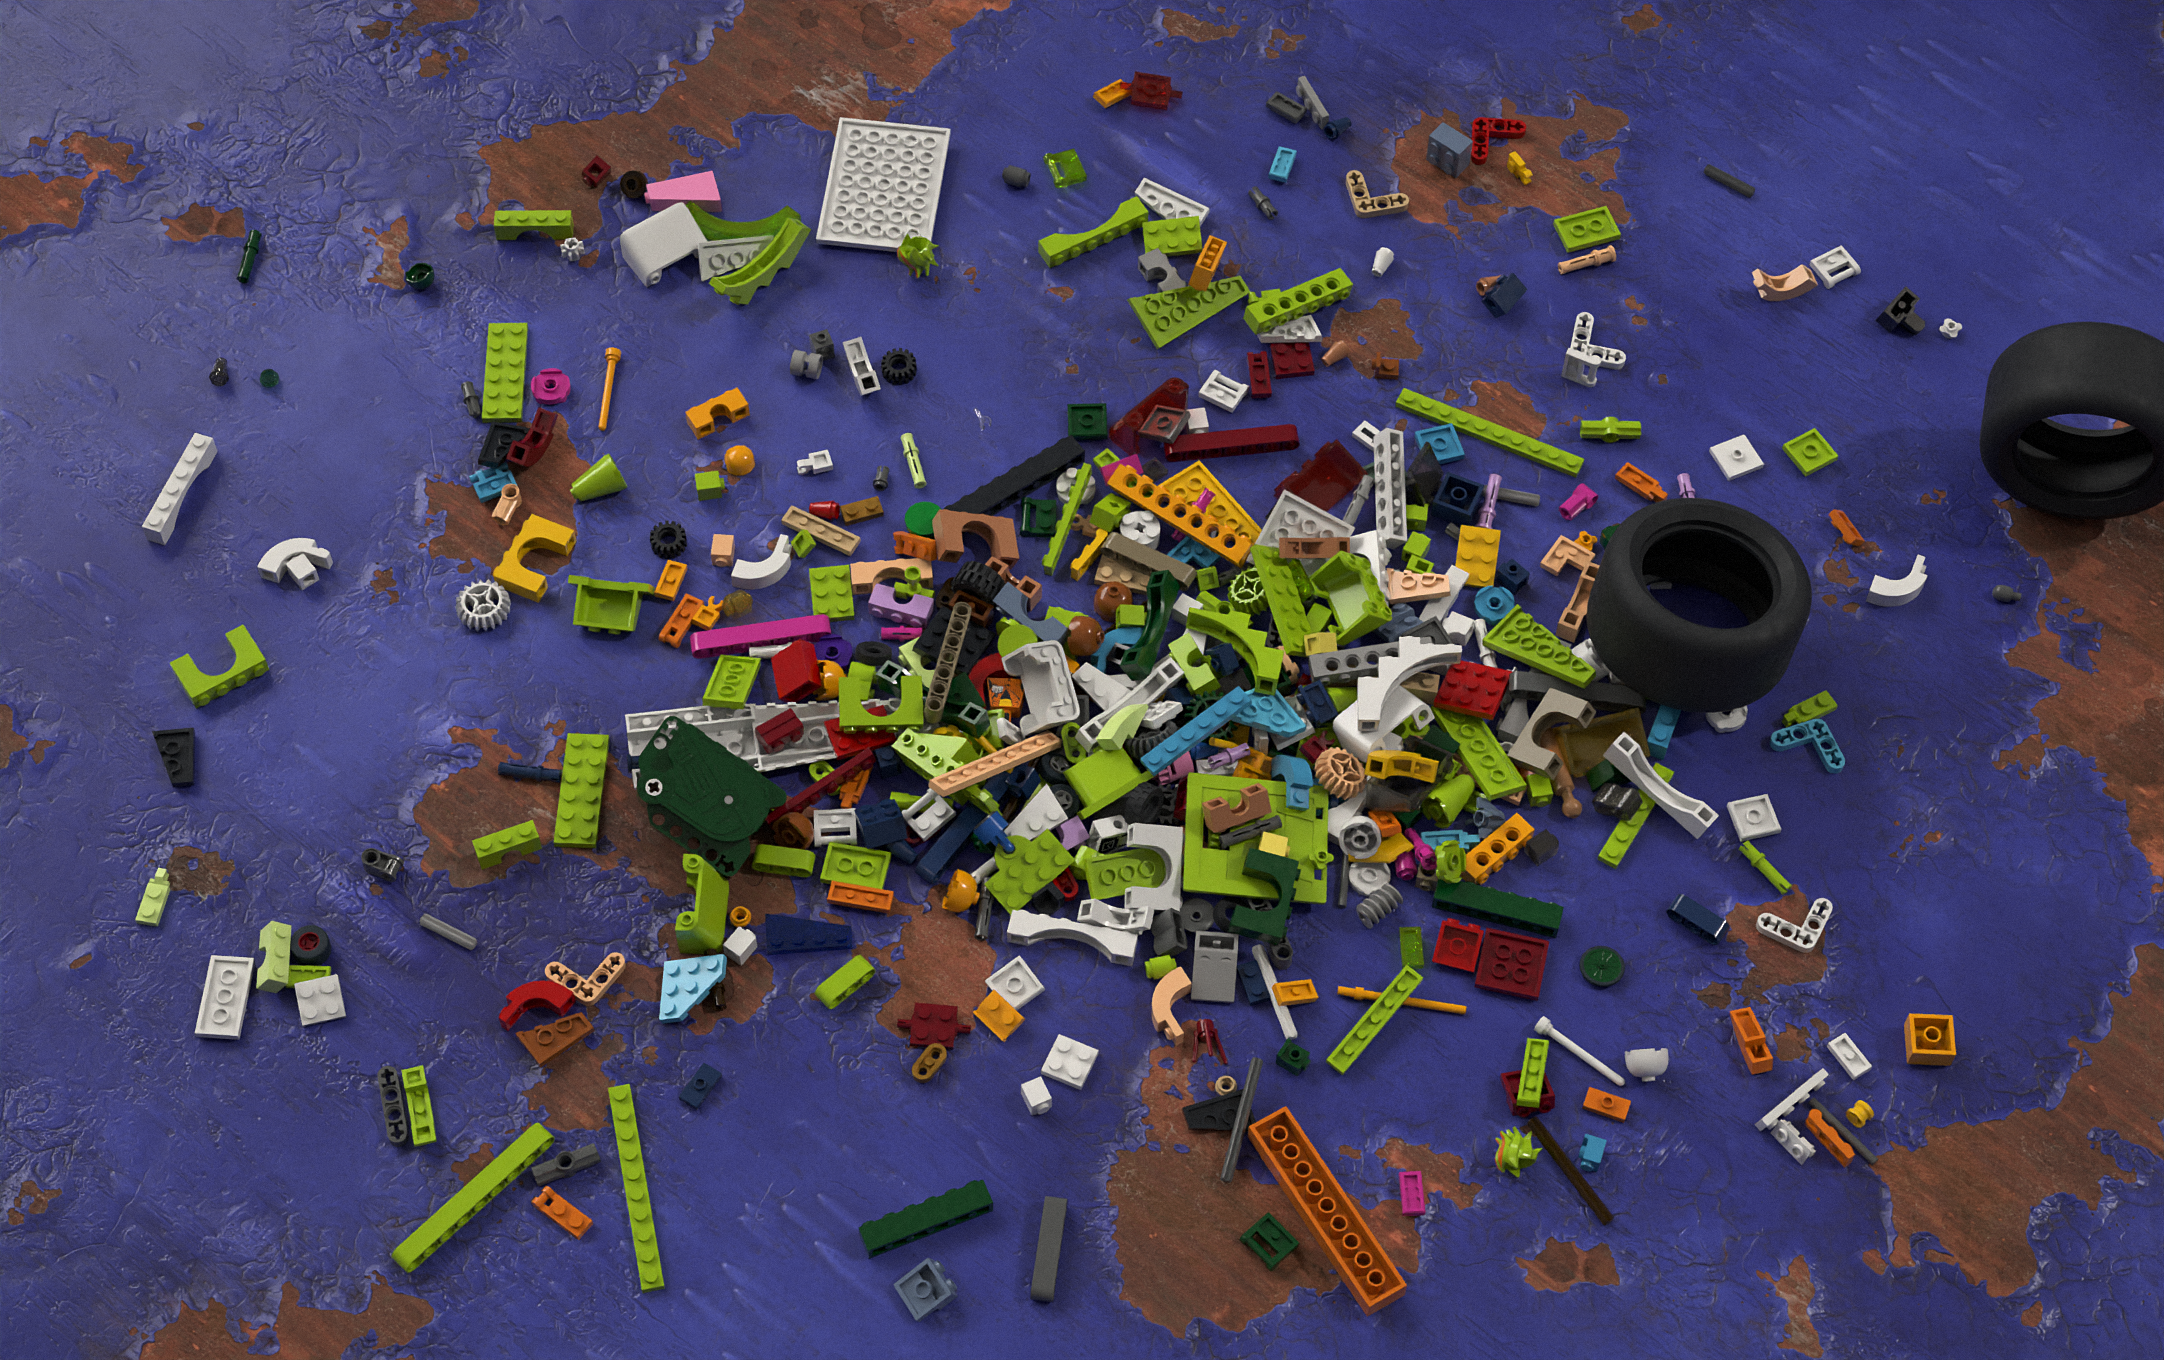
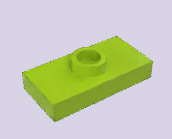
M289 965L286 988H295V983L331 976V966Z

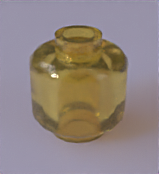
M739 589L724 597L722 609L728 617L738 619L751 612L753 599L749 593Z

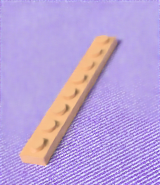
M1047 730L930 779L928 787L942 797H945L1060 748L1062 740Z

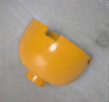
M817 660L822 686L815 690L813 695L818 694V697L815 698L816 700H833L839 696V677H847V675L844 674L843 669L838 663L830 660Z
M960 869L954 872L947 887V897L944 896L942 908L952 912H964L969 909L971 904L976 905L980 893L977 892V882L972 875Z

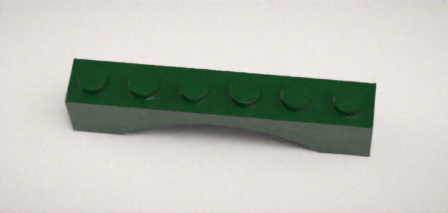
M1169 570L1151 573L1146 588L1148 609L1144 630L1137 643L1125 650L1120 667L1131 681L1144 680L1152 672L1180 588V584Z
M887 660L876 673L879 689L901 700V676L912 675L905 668ZM922 684L924 711L929 688ZM947 698L941 721L954 725L959 730L979 739L990 726L987 710L972 702H959Z

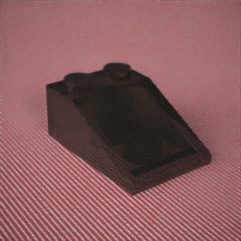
M1427 441L1407 472L1405 485L1406 505L1424 507V504H1428V507L1431 508L1435 495L1443 481L1444 473L1430 443Z

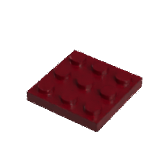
M1486 928L1474 987L1538 1001L1549 941Z

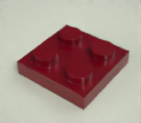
M1309 342L1270 344L1276 379L1314 375L1315 370Z

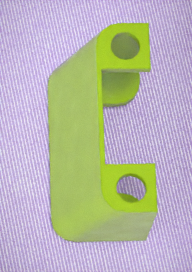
M1341 550L1307 580L1314 595L1327 599L1339 626L1330 624L1328 629L1330 633H1336L1337 644L1345 646L1391 621L1392 611L1384 600L1385 596L1379 589L1378 580L1371 571L1369 561L1366 558H1361Z

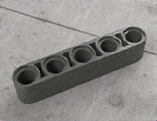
M1045 1196L1031 1287V1300L1053 1302L1067 1210V1198Z

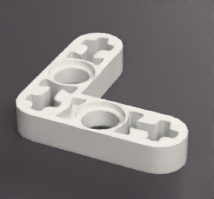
M1587 312L1578 314L1570 348L1577 350L1579 346L1581 347V352L1589 356L1599 353L1602 355L1600 367L1621 369L1626 360L1624 352L1590 345L1589 341L1594 318ZM1583 320L1587 321L1585 328L1582 327ZM1583 334L1586 336V339L1580 340L1576 336Z
M1825 898L1817 899L1802 928L1770 913H1763L1758 917L1756 928L1761 934L1800 952L1809 953L1814 949L1832 912V903ZM1821 906H1824L1825 910L1822 912L1820 917L1819 915H1817L1819 908ZM1765 921L1770 922L1767 927L1763 925ZM1815 921L1819 924L1820 928L1816 930L1811 929L1808 923ZM1776 925H1778V928H1777V930H1776V932H1775V931H1774V928H1775ZM1788 929L1792 935L1784 937L1780 930ZM1797 934L1798 938L1796 939V941H1794L1795 935ZM1805 939L1809 940L1807 945L1802 944Z

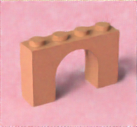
M939 509L932 520L938 561L958 562L964 553L962 532H973L984 538L990 547L991 556L1009 565L1011 570L1019 560L1012 518Z

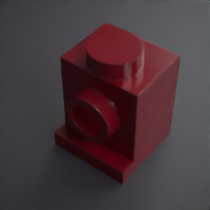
M596 155L582 170L583 182L589 187L593 185L597 188L611 173V166Z

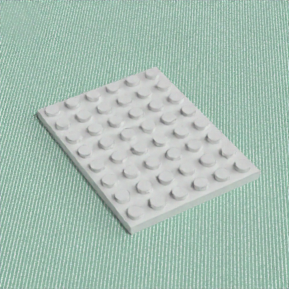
M840 117L816 243L897 252L906 234L910 238L922 236L932 242L951 129Z

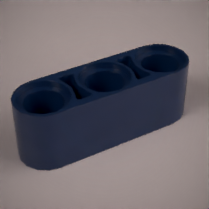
M1678 894L1666 910L1669 918L1712 945H1718L1730 929L1729 924L1723 918L1683 894Z

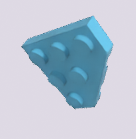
M1255 688L1246 691L1245 693L1252 700V704L1231 719L1234 722L1287 738L1304 732L1307 727L1277 689L1275 696L1254 692Z
M724 954L664 962L659 1020L662 1024L683 1021L688 1016L687 1012L695 1004L698 1005L710 993L709 990L715 983H720L725 978L727 957Z

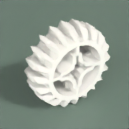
M489 579L486 583L479 580L478 584L472 582L471 587L465 585V591H459V597H456L455 606L457 616L470 629L475 627L477 631L480 628L487 631V627L495 629V624L501 625L502 620H507L511 602L508 592L505 591L502 585L499 586L496 581L491 584ZM494 598L499 601L497 606L493 603ZM469 605L473 607L472 612L468 610Z

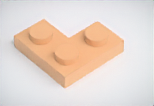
M1561 535L1540 562V567L1555 576L1560 573L1566 563L1583 571L1586 562L1594 560L1595 553Z

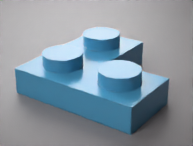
M1188 536L1167 554V556L1185 564H1189L1193 560L1202 568L1212 567L1221 559V556Z

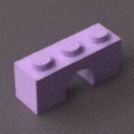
M876 583L868 602L869 614L879 618H888L897 623L910 624L915 628H927L934 611L933 598L914 593L909 603L898 604L895 602V588Z
M1078 815L1056 827L1060 836V843L1066 850L1072 847L1077 850L1081 845H1086L1085 840L1090 838Z

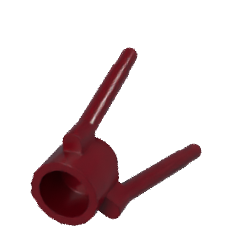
M1210 1019L1198 1021L1196 1023L1197 1030L1194 1031L1192 1062L1195 1063L1197 1059L1199 1038L1207 1043L1208 1054L1210 1057L1213 1056L1211 1040L1214 1037L1224 1064L1227 1065L1228 1061L1218 1037V1031L1214 1028L1213 1021Z

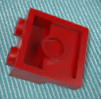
M1447 918V921L1442 920L1432 962L1474 973L1484 931L1480 930L1481 926L1468 923V926L1460 925L1459 920Z

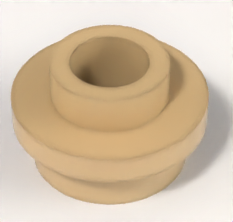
M1222 1076L1216 1081L1215 1090L1220 1096L1235 1092L1237 1090V1083L1230 1076ZM1228 1085L1230 1089L1225 1090L1222 1087Z

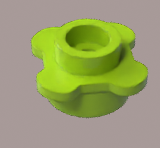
M1322 845L1317 846V850L1308 856L1312 864L1320 870L1325 869L1327 863L1334 860V856L1329 854Z

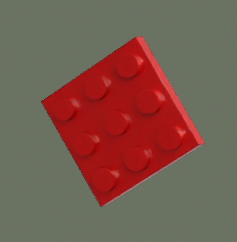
M1461 660L1460 664H1451L1433 701L1434 707L1493 720L1509 686V674L1512 671Z

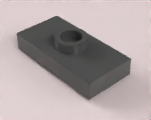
M1278 91L1266 102L1267 108L1295 124L1307 113L1306 107Z

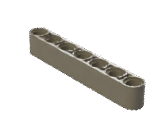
M965 602L956 603L950 617L923 712L924 719L929 723H937L942 718L971 616V607Z

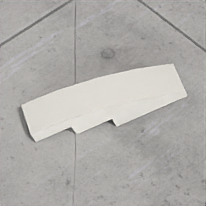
M1451 565L1445 574L1449 577L1451 596L1430 599L1419 619L1425 622L1436 616L1442 624L1443 620L1448 616V611L1458 598L1460 590L1468 580L1469 573Z

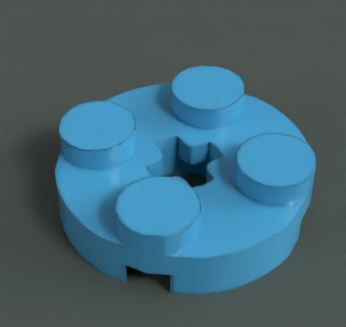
M1493 585L1486 586L1478 591L1474 601V610L1479 618L1494 626L1515 607L1514 597L1504 587L1493 588ZM1490 602L1499 603L1498 607H1492Z

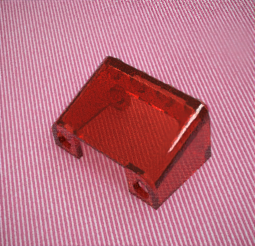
M1338 439L1333 443L1328 441L1314 454L1316 458L1313 461L1308 459L1301 466L1303 470L1299 473L1295 471L1286 477L1274 489L1276 493L1273 496L1279 500L1282 492L1286 490L1325 512L1361 482L1363 475H1368V473Z

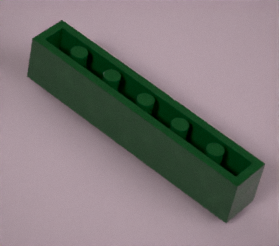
M1438 879L1432 908L1552 938L1557 937L1564 907L1553 902L1546 903L1538 901L1533 897L1526 898L1518 896L1513 892H1502L1493 887L1478 886L1473 882L1459 881L1457 883H1446Z
M973 1180L962 1188H953L946 1191L944 1195L929 1197L923 1203L908 1205L900 1212H890L879 1220L867 1221L861 1227H858L859 1236L868 1258L871 1259L992 1212L993 1201L984 1180Z

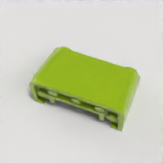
M684 854L683 869L687 875L686 884L687 887L692 886L695 889L696 902L695 911L683 912L676 919L675 932L679 952L704 954L705 950L713 948L719 953L724 943L729 896L728 880L699 855Z

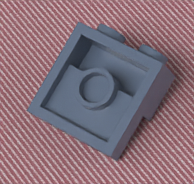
M1397 603L1390 608L1392 620L1372 632L1387 643L1397 642L1402 633L1423 623V621L1415 616L1413 608L1409 605Z
M929 1257L893 1284L918 1322L922 1321L936 1309L941 1310L958 1297L955 1293L957 1286L952 1279H946L943 1272L946 1270L939 1260L935 1262V1260Z

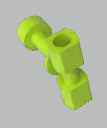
M910 566L905 570V580L908 584L895 582L894 588L898 598L907 600L908 596L913 597L914 593L935 598L934 590L922 588L918 583L921 580V571L915 566Z

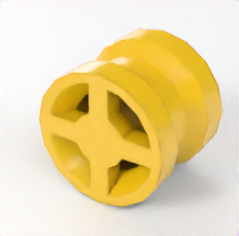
M1858 1100L1854 1104V1108L1846 1111V1117L1854 1126L1862 1128L1866 1120L1874 1117V1112L1866 1102Z

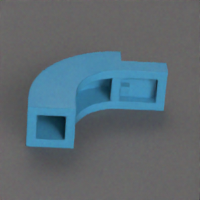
M1122 627L1105 634L1101 647L1096 653L1091 655V665L1106 674L1109 664L1106 658L1115 642L1132 647L1141 637L1144 628Z
M1277 755L1271 759V779L1286 781V808L1301 811L1308 810L1309 789L1313 787V779L1307 761L1287 755Z

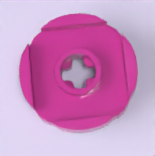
M548 368L540 371L536 378L535 376L532 378L531 390L537 403L551 405L564 403L570 393L571 385L569 377L563 374L561 370ZM549 384H553L554 388L548 389L546 387H549Z

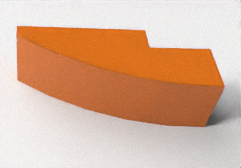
M1751 1007L1730 1011V1018L1736 1038L1751 1075L1771 1071L1773 1068V1057L1765 1043L1766 1036Z

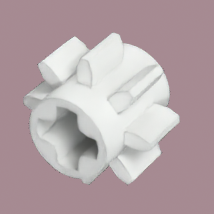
M576 237L565 239V243L560 245L563 258L567 257L569 261L580 260L581 255L585 254L583 241L578 242Z

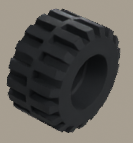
M967 561L951 582V589L954 594L958 590L993 605L995 609L997 604L993 600L1006 583L989 566L980 562Z

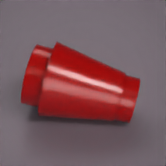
M834 500L810 503L809 513L829 520L837 519L840 513V505L835 503Z

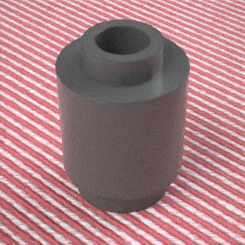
M1009 165L1008 168H1004L1002 178L1004 183L1022 188L1028 186L1031 173L1027 172L1026 169Z

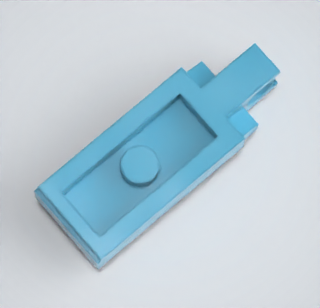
M1463 830L1420 833V838L1425 844L1432 847L1434 853L1436 846H1441L1446 840L1459 841V847L1464 848L1465 852L1480 844L1479 834L1468 835Z

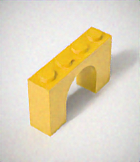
M531 514L529 519L524 521L519 535L514 537L509 551L504 553L501 564L494 569V580L499 586L502 585L505 590L539 603L548 589L546 577L525 569L520 562L526 553L537 548L549 549L568 556L576 543L575 531Z

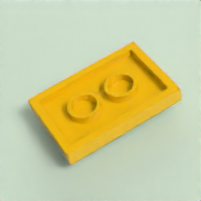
M1461 525L1455 567L1469 573V578L1464 586L1484 588L1494 585L1501 530Z

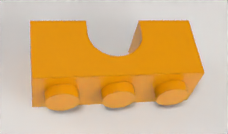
M738 387L728 390L716 398H711L707 402L692 407L685 412L687 424L697 439L715 432L713 419L716 416H727L734 423L750 415L749 404Z

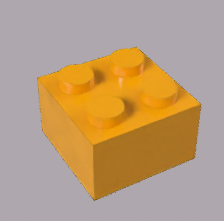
M1909 1013L1904 1023L1907 1064L1951 1066L1956 1056L1953 1015Z

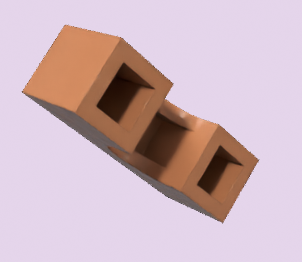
M993 556L987 561L985 565L996 571L1005 583L1009 582L1028 597L1027 610L1031 612L1042 598V585L1026 575L1021 581L1016 579L1009 572V565Z
M1260 783L1240 789L1241 800L1234 808H1230L1229 803L1221 796L1203 802L1202 808L1206 826L1214 833H1220L1232 826H1240L1245 824L1246 821L1260 819L1266 814L1271 813L1267 789Z

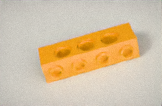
M1211 235L1209 236L1196 262L1188 285L1198 291H1207L1227 245L1226 241Z
M1518 813L1514 814L1466 854V870L1461 872L1460 877L1466 882H1473L1476 885L1484 884L1492 872H1498L1503 867L1504 862L1508 859H1514L1522 847L1526 848L1533 842L1535 829ZM1507 838H1513L1515 841H1510ZM1478 863H1484L1485 866H1480Z

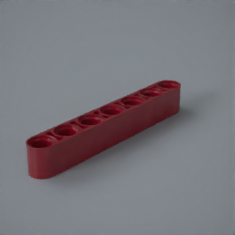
M1293 424L1178 435L1173 444L1163 442L1167 461L1181 462L1289 451L1298 448L1300 442L1297 427Z

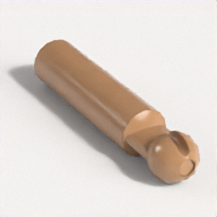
M1550 727L1543 734L1540 747L1552 750L1564 764L1554 780H1549L1555 795L1562 797L1564 802L1562 805L1563 814L1568 818H1577L1582 811V804L1573 797L1572 791L1575 789L1553 730Z

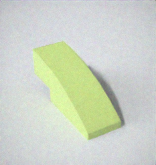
M1134 704L1121 709L1104 725L1096 741L1104 750H1120L1125 739H1133L1149 706L1147 704Z

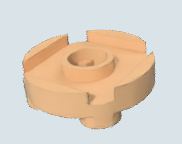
M1284 646L1275 647L1274 649L1284 650L1282 667L1289 677L1291 685L1297 683L1299 680L1297 674L1300 673L1297 664L1291 662L1290 655H1286Z

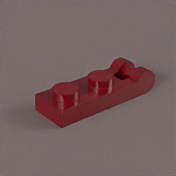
M1260 351L1257 354L1247 352L1252 399L1272 397L1267 352Z

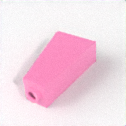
M713 171L646 185L647 192L644 193L646 204L650 203L652 211H663L679 202L684 203L690 212L722 211L721 199Z

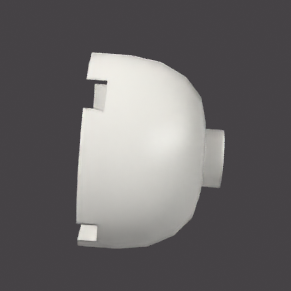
M1354 816L1346 820L1339 834L1340 848L1346 855L1350 854L1355 856L1356 859H1365L1374 855L1381 844V833L1375 821L1365 816Z
M1655 1048L1630 1050V1052L1625 1051L1626 1066L1632 1075L1642 1077V1082L1655 1081V1076L1662 1075L1667 1069L1668 1049L1661 1048L1660 1051H1655Z

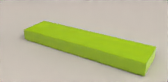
M1527 1038L1517 1097L1518 1106L1539 1108L1549 1040Z

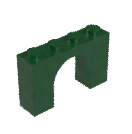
M1249 848L1242 875L1270 883L1278 894L1279 903L1274 909L1265 912L1236 905L1232 913L1228 932L1278 945L1281 939H1285L1288 927L1285 926V921L1290 919L1292 912L1289 904L1290 900H1294L1296 888H1293L1295 881L1298 882L1301 869H1298L1299 861Z

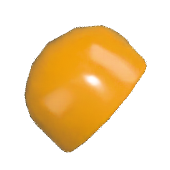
M744 445L733 446L724 455L725 464L730 474L736 476L746 475L755 467L753 452Z

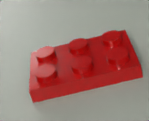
M883 705L866 709L868 713L874 716H887ZM839 717L824 721V727L837 760L857 755L868 747L870 750L889 746L897 740L894 733H888L886 730H877L876 733H865V730L853 734H846L844 731H840Z

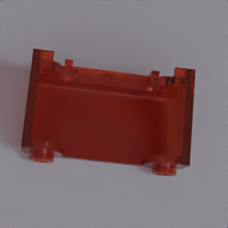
M1176 377L1165 381L1109 428L1110 439L1128 455L1138 454L1140 447L1137 443L1140 441V437L1136 432L1142 427L1156 404L1188 410L1189 385Z

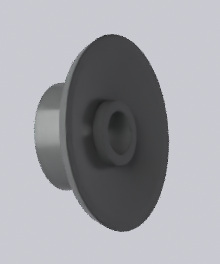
M1199 898L1185 901L1180 908L1184 919V928L1191 932L1208 930L1215 922L1213 919V906L1206 900Z

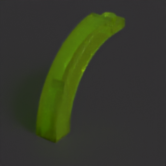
M691 201L686 204L705 238L711 241L774 235L775 237L787 218L797 219L801 222V215L788 205L779 212L761 220L731 222L708 214Z

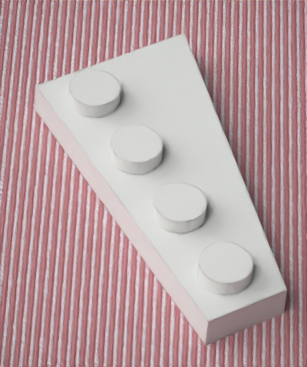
M774 235L697 242L701 281L747 265L771 243Z

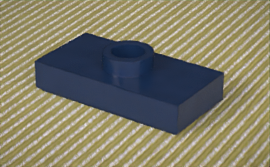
M703 1063L679 1095V1100L698 1110L722 1078V1073Z

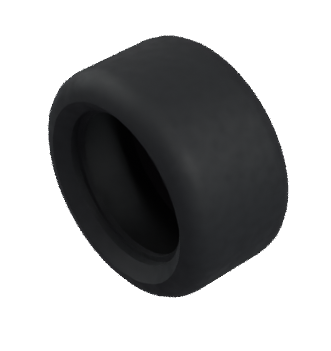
M2070 322L2033 331L2006 348L1995 361L1988 377L1979 437L1981 459L1994 482L2015 500L2031 508L2073 519L2102 520L2126 517L2146 511L2163 502L2164 342L2147 333L2122 325L2104 322ZM2064 414H2088L2116 419L2130 426L2107 430L2083 429L2057 423L2048 419V417Z
M1675 498L1648 505L1631 514L1618 526L1611 536L1588 599L1587 627L1593 646L1603 663L1622 683L1639 695L1658 704L1688 712L1716 713L1744 707L1761 699L1777 685L1785 674L1810 614L1812 603L1811 582L1807 569L1794 546L1775 527L1757 515L1740 507L1711 499ZM1665 581L1687 582L1703 586L1719 593L1736 605L1746 616L1750 625L1741 628L1719 629L1694 624L1676 616L1663 607L1651 595L1647 586Z

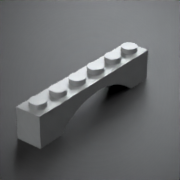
M1561 640V644L1564 647L1568 646L1571 648V644ZM1529 665L1531 668L1530 673L1551 675ZM1513 697L1515 699L1514 702L1507 705L1504 713L1506 717L1504 720H1499L1496 730L1499 731L1498 740L1514 744L1528 723L1529 717L1527 713V699Z

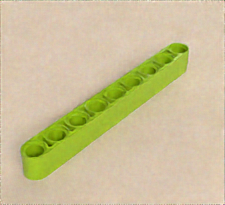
M540 1123L532 1125L403 1241L392 1253V1258L407 1273L414 1271L553 1144L555 1137Z

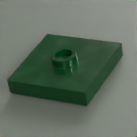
M1106 403L1067 404L1068 436L1072 435L1075 440L1108 439Z
M966 672L953 678L948 699L959 702H972L982 708L986 706Z

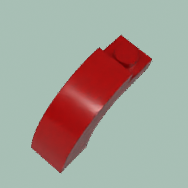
M1000 653L989 655L979 661L968 676L984 702L987 678L1013 679V676L1006 673Z
M533 981L523 984L506 996L508 1007L506 1006L501 1010L498 1018L501 1027L509 1031L516 1021L532 1008H548L563 1017L576 1002L574 992L552 981Z

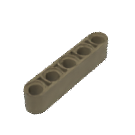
M1115 532L1109 534L1100 549L1101 553L1107 558L1149 577L1152 572L1169 570L1180 584L1179 590L1187 591L1197 575V571L1190 565Z

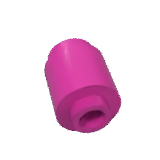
M1412 850L1409 852L1405 851L1394 860L1397 877L1403 880H1410L1418 873L1414 852Z

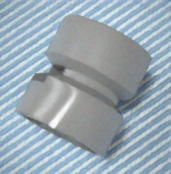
M794 350L790 363V374L797 376L805 374L807 378L818 380L822 370L823 356L815 353L807 355L805 351Z

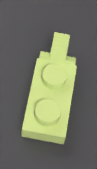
M158 868L155 879H150L135 919L136 923L158 926L170 893L167 869Z

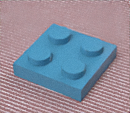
M1452 423L1415 432L1414 437L1426 467L1464 459L1465 453Z

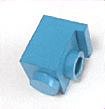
M1585 1134L1578 1158L1582 1159L1581 1169L1589 1172L1598 1171L1607 1140Z

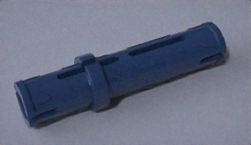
M500 762L498 765V775L535 779L537 782H542L543 780L560 783L562 779V770L544 768L542 765L533 767Z

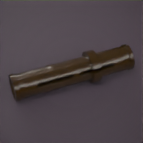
M713 948L704 951V956L718 955L717 950ZM722 981L720 983L716 982L709 990V994L712 996L713 1010L723 1011V1009L727 1008L724 997L725 985Z

